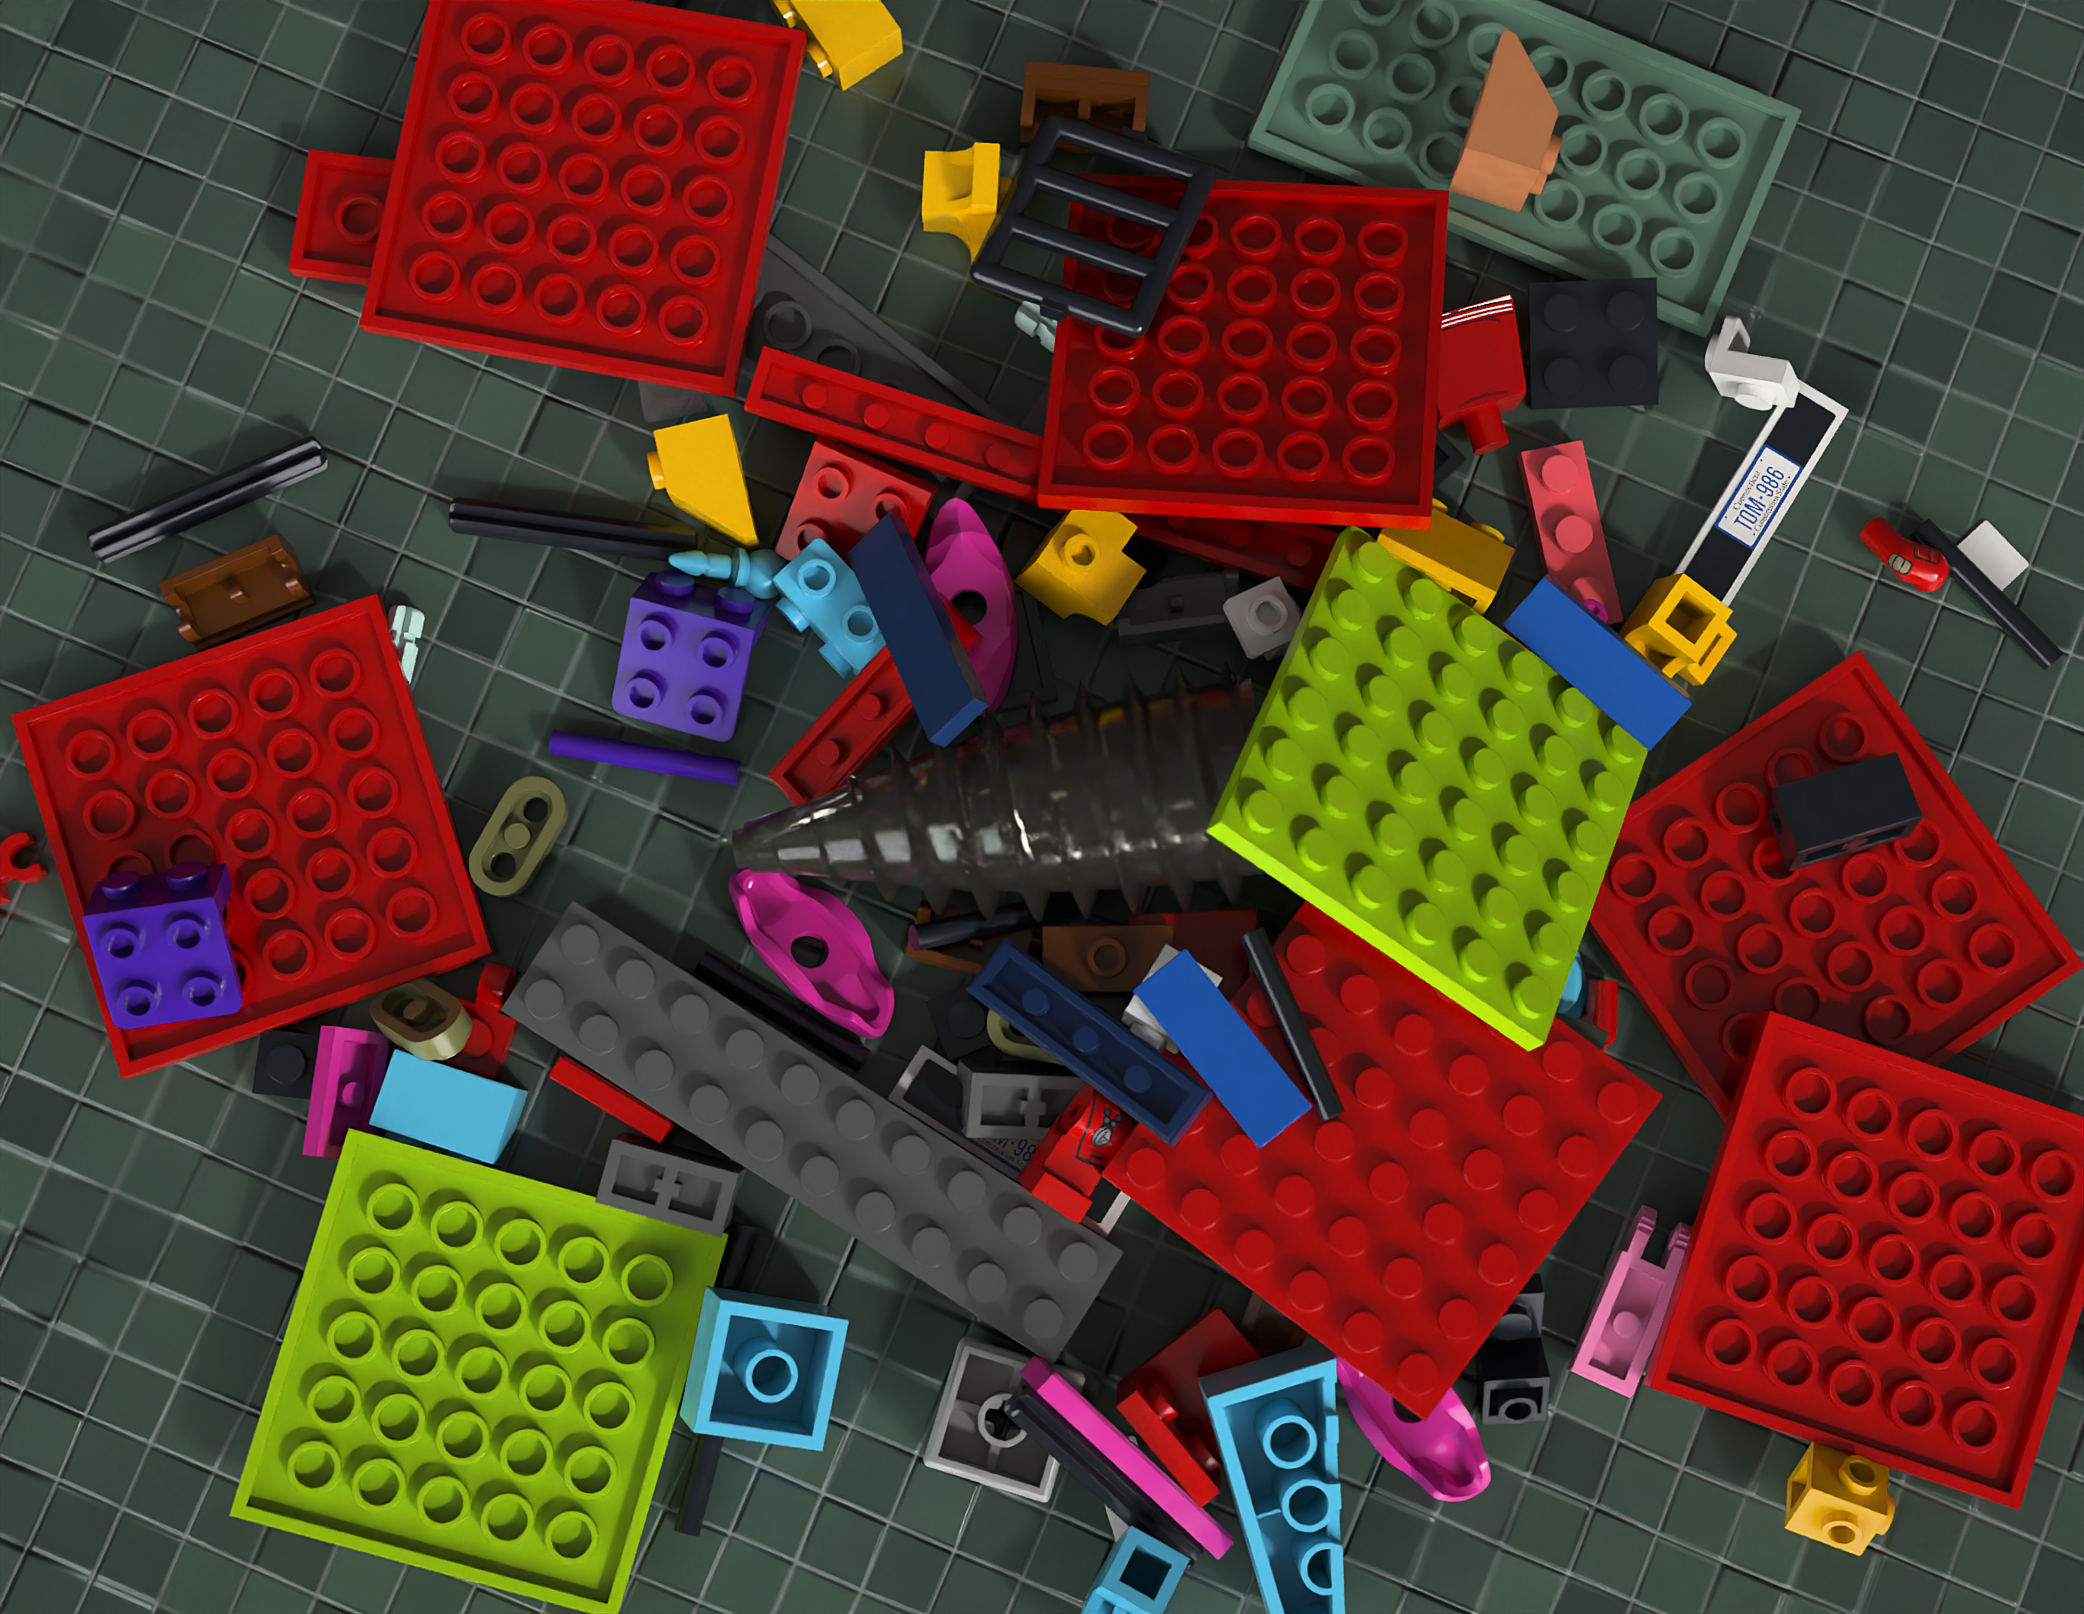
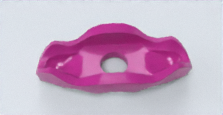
M955 497L943 505L932 523L923 562L937 592L942 593L950 602L957 594L964 591L975 592L982 596L986 602L987 611L984 618L979 623L973 625L984 639L967 656L990 704L979 715L982 716L994 712L1002 704L1009 688L1018 646V618L1015 591L1004 556L984 522L967 502Z
M762 862L751 864L733 873L729 877L728 885L732 902L749 940L769 969L799 1000L832 1022L867 1039H878L882 1036L893 1016L895 1004L894 990L889 981L880 972L874 959L870 937L862 922L852 910L829 892L801 884L781 865L776 863ZM810 936L819 940L825 948V962L816 968H806L798 964L791 953V944L796 938Z
M1331 1351L1336 1358L1337 1376L1343 1388L1350 1412L1367 1439L1391 1465L1410 1476L1430 1496L1447 1502L1464 1501L1476 1496L1487 1488L1491 1480V1473L1482 1441L1469 1411L1453 1386L1450 1387L1426 1422L1421 1418L1415 1420L1407 1419L1396 1411L1391 1395Z

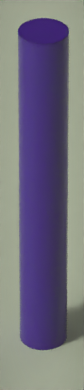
M553 729L549 744V754L735 786L738 785L742 763L739 760Z

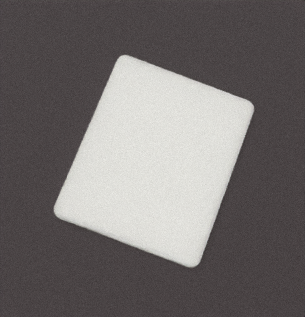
M1988 521L1980 524L1957 546L2001 591L2029 566V563Z

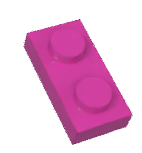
M321 1025L302 1155L339 1159L349 1128L376 1135L377 1127L370 1125L369 1122L385 1077L390 1040L383 1033Z

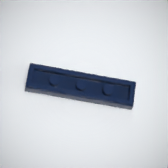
M888 512L846 555L929 741L946 747L990 704L904 519Z
M1007 938L1003 940L966 988L980 1002L1172 1148L1177 1145L1214 1096L1209 1089Z

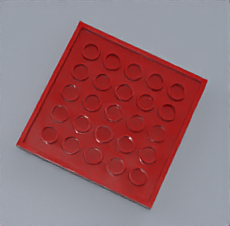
M430 0L359 325L365 332L736 398L807 45L806 31L633 0Z
M1074 173L1076 176L1176 209L1187 185L1185 182L1170 177ZM1216 179L1152 323L1143 337L1131 338L1068 315L1064 323L1057 321L1037 491L1038 507L1430 530L1449 190ZM1071 201L1069 231L1153 259L1165 232ZM1065 256L1061 286L1130 309L1142 282Z
M377 593L11 715L122 1079H131L258 1036L267 1030H276L376 996L381 992L414 980L426 979L496 955L415 699L400 661L399 652L389 626L388 615L383 600ZM191 861L203 862L205 866L227 863L232 889L222 916L244 995L241 1008L236 1013L132 1029L117 1027L110 1015L82 917L97 883L112 874L122 871H137L140 875L167 872L178 864Z
M1860 650L1630 804L1587 923V927L1725 1125L1762 1010H1770L1939 1067L2084 967L2080 958ZM1897 752L1923 815L1910 836L1787 872L1783 863L1784 858L1772 830L1767 811L1775 807L1770 794L1772 789Z
M1306 900L1273 943L1272 948L1346 1112L1324 1122L1320 1121L1254 971H1252L1229 1003L1311 1104L1312 1108L1261 1149H1258L1190 1062L1186 1060L1181 1069L1214 1094L1212 1099L1174 1148L1139 1123L1100 1175L1426 1422L1663 1095L1556 1016H1554L1545 1044L1527 1051Z
M1762 1010L1643 1384L1649 1388L1851 1455L1862 1456L1872 1462L2019 1510L2084 1304V1117L1770 1010Z

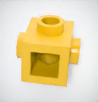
M1812 1442L1788 1478L1785 1529L1860 1556L1876 1533L1883 1535L1888 1530L1894 1515L1895 1498L1888 1495L1889 1467L1872 1462L1862 1456L1851 1455Z

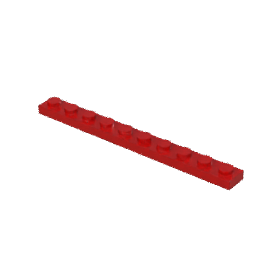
M763 346L744 404V411L1038 506L1037 491L1044 437ZM1045 508L1063 515L1069 510ZM1119 512L1138 527L1131 537L1229 569L1237 568L1239 572L1266 581L1279 576L1285 587L1309 595L1313 594L1339 536L1338 533L1308 523Z

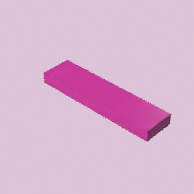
M1034 1356L1019 1372L1037 1393L1214 1557L1219 1560L1234 1543L1231 1540L1233 1536L1203 1507L1200 1508L1177 1482L1041 1356L1039 1358Z

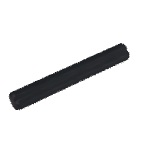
M308 436L91 529L87 533L89 546L97 560L108 564L320 473L329 466L327 456L321 443L314 436Z
M464 497L454 498L449 512V527L452 531L459 534L669 562V557L673 553L697 550L698 535L691 528Z
M1022 1385L1016 1389L1004 1406L1006 1415L1129 1527L1137 1528L1190 1558L1184 1572L1191 1569L1195 1561L1202 1555L1203 1545L1065 1419L1035 1389L1027 1385Z

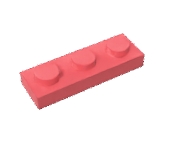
M1582 440L1521 452L1517 460L1543 575L1549 574L1579 601L1594 599L1600 602L1607 611L1608 619L1605 623L1611 628L1619 626L1623 622V617Z

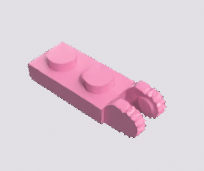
M1646 1205L1641 1206L1635 1215L1625 1238L1623 1250H1617L1567 1368L1571 1372L1629 1398L1634 1394L1658 1337L1693 1228L1683 1222L1678 1223L1667 1239L1660 1267L1641 1259V1256L1656 1227L1658 1212Z

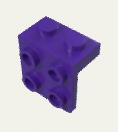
M650 572L631 596L611 701L613 709L621 715L720 742L728 741L736 731L752 650L767 627L771 604L755 600L753 594L740 588L724 587L717 590L695 584L693 578L681 572Z
M191 861L178 864L167 872L140 875L137 871H122L112 874L97 883L82 917L110 1015L117 1027L132 1029L236 1013L241 1008L244 995L222 916L232 889L227 863L205 866L203 862Z

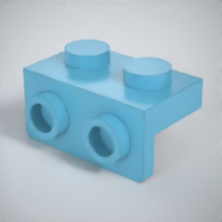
M817 538L772 578L776 590L782 597L775 604L776 608L800 633L809 626L825 642L818 651L843 678L851 671L857 676L886 644L855 573L823 539Z

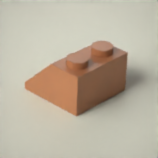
M1504 29L1485 73L1448 190L1520 213L1529 193L1540 196L1547 175L1551 174L1563 137L1552 134L1559 111L1517 34Z

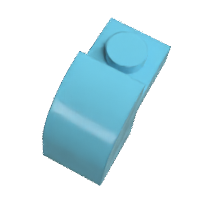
M1130 1526L1120 1536L1086 1595L1087 1600L1079 1614H1163L1190 1558L1137 1528Z

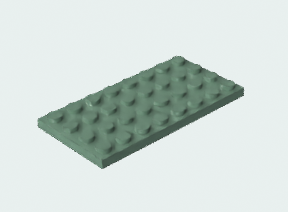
M1309 0L1249 136L1247 147L1338 185L1448 190L1485 73L1504 29L1517 34L1559 111L1552 134L1563 137L1555 165L1551 174L1547 175L1540 196L1529 193L1520 213L1449 191L1447 230L1567 281L1657 277V318L1700 337H1706L1713 325L1802 112L1801 109L1538 0Z

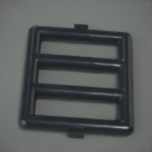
M1056 112L1048 113L1043 117L970 267V277L978 285L1039 305L1040 315L1064 323L1068 315L1131 338H1141L1147 333L1216 182V169L1211 164L1147 143L1146 133L1124 126L1121 134ZM1059 141H1063L1185 182L1187 185L1176 209L1049 167L1048 164ZM1036 189L1165 233L1152 259L1025 216L1024 214ZM1012 239H1016L1142 283L1130 309L1000 264Z

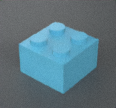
M706 1286L680 1411L681 1418L695 1433L822 1451L849 1320L832 1306Z

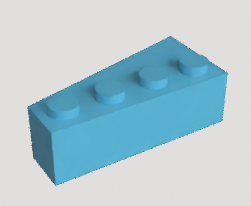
M1317 1341L1197 1378L1266 1614H1345L1343 1546L1340 1542L1339 1509H1341V1485L1338 1480L1337 1459L1339 1428L1335 1403V1383H1337L1335 1356L1329 1348Z

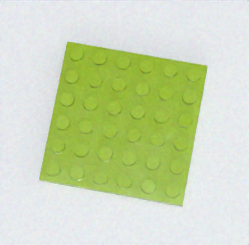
M1349 526L1339 534L1206 832L1527 1051H1531L1545 1044L1648 749L1540 657L1426 575L1390 556L1383 546L1376 543L1373 537L1359 527Z
M349 1128L229 1516L586 1613L618 1614L687 1380L706 1286L714 1287L729 1234L724 1232L722 1237L714 1236L596 1203V1196Z

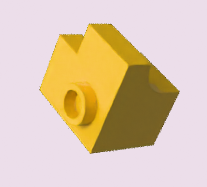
M975 142L971 148L962 151H925L922 196L924 231L946 232L960 238L970 251L971 263H973L1012 183L1011 176H1001L1000 144Z
M1069 509L1058 524L1045 536L1014 582L1064 620L1069 615L1078 613L1089 616L1106 626L1118 614L1147 571L1122 552V549L1138 527L1119 512Z
M1685 573L1656 579L1618 632L1621 637L1668 677L1672 678L1677 673L1693 686L1704 684L1738 635L1726 623L1733 611Z

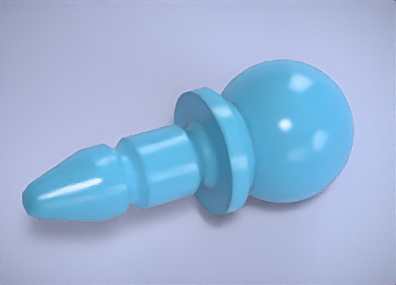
M737 547L732 558L729 555L708 553L706 555L703 551L697 550L673 553L669 557V563L672 566L690 575L700 576L703 574L706 578L719 580L729 578V587L740 589L744 587L746 591L760 599H770L779 595L772 578L788 565L784 558L774 553V550L770 549L755 550L748 555L744 548Z

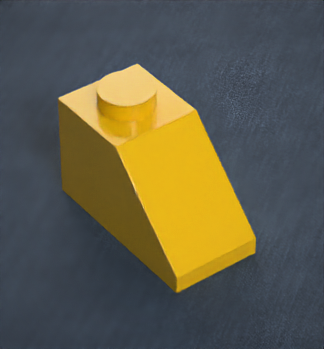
M728 414L654 430L657 451L647 453V459L655 489L666 488L674 506L748 551L761 548L735 433Z

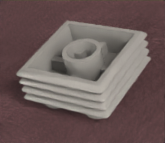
M968 1336L960 1339L923 1458V1462L927 1467L1040 1502H1047L1050 1499L1060 1463L1022 1428L1010 1427L1006 1436H999L993 1433L995 1428L994 1421L985 1418L988 1408L999 1409L1003 1400H1008L1020 1386L1027 1385L1033 1388L1019 1373L1033 1358L1032 1356ZM1048 1362L1080 1393L1082 1392L1085 1377L1081 1371L1055 1363L1053 1365Z

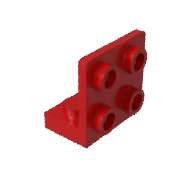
M1221 1306L1213 1307L1117 1383L1116 1408L1200 1508L1221 1492L1220 1470L1224 1467L1197 1378L1264 1358Z

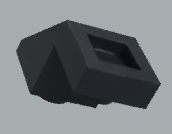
M1540 1273L1531 1276L1475 1353L1479 1413L1482 1425L1523 1424L1526 1422L1547 1421L1550 1374L1541 1340L1545 1292Z

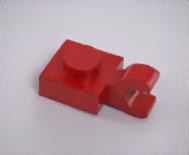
M487 961L478 983L475 1002L456 997L472 1019L473 1029L463 1049L453 1057L441 1061L492 1080L499 1079L520 1023L501 1011L513 990L519 973L518 970L497 962Z

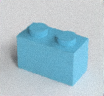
M394 1049L369 1124L386 1129L385 1137L422 1148L424 1142L447 1149V1155L482 1165H485L486 1162L504 1165L529 1091L434 1060H422L409 1052Z

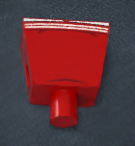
M1511 293L1442 313L1436 424L1440 431L1464 424L1473 454L1475 455L1488 453L1504 447L1510 441L1500 413L1518 407L1526 394L1515 307Z

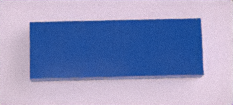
M1549 574L1543 577L1503 623L1506 629L1649 751L1695 701L1690 694Z
M1186 948L1133 990L1135 995L1258 1149H1261L1312 1108L1311 1104Z

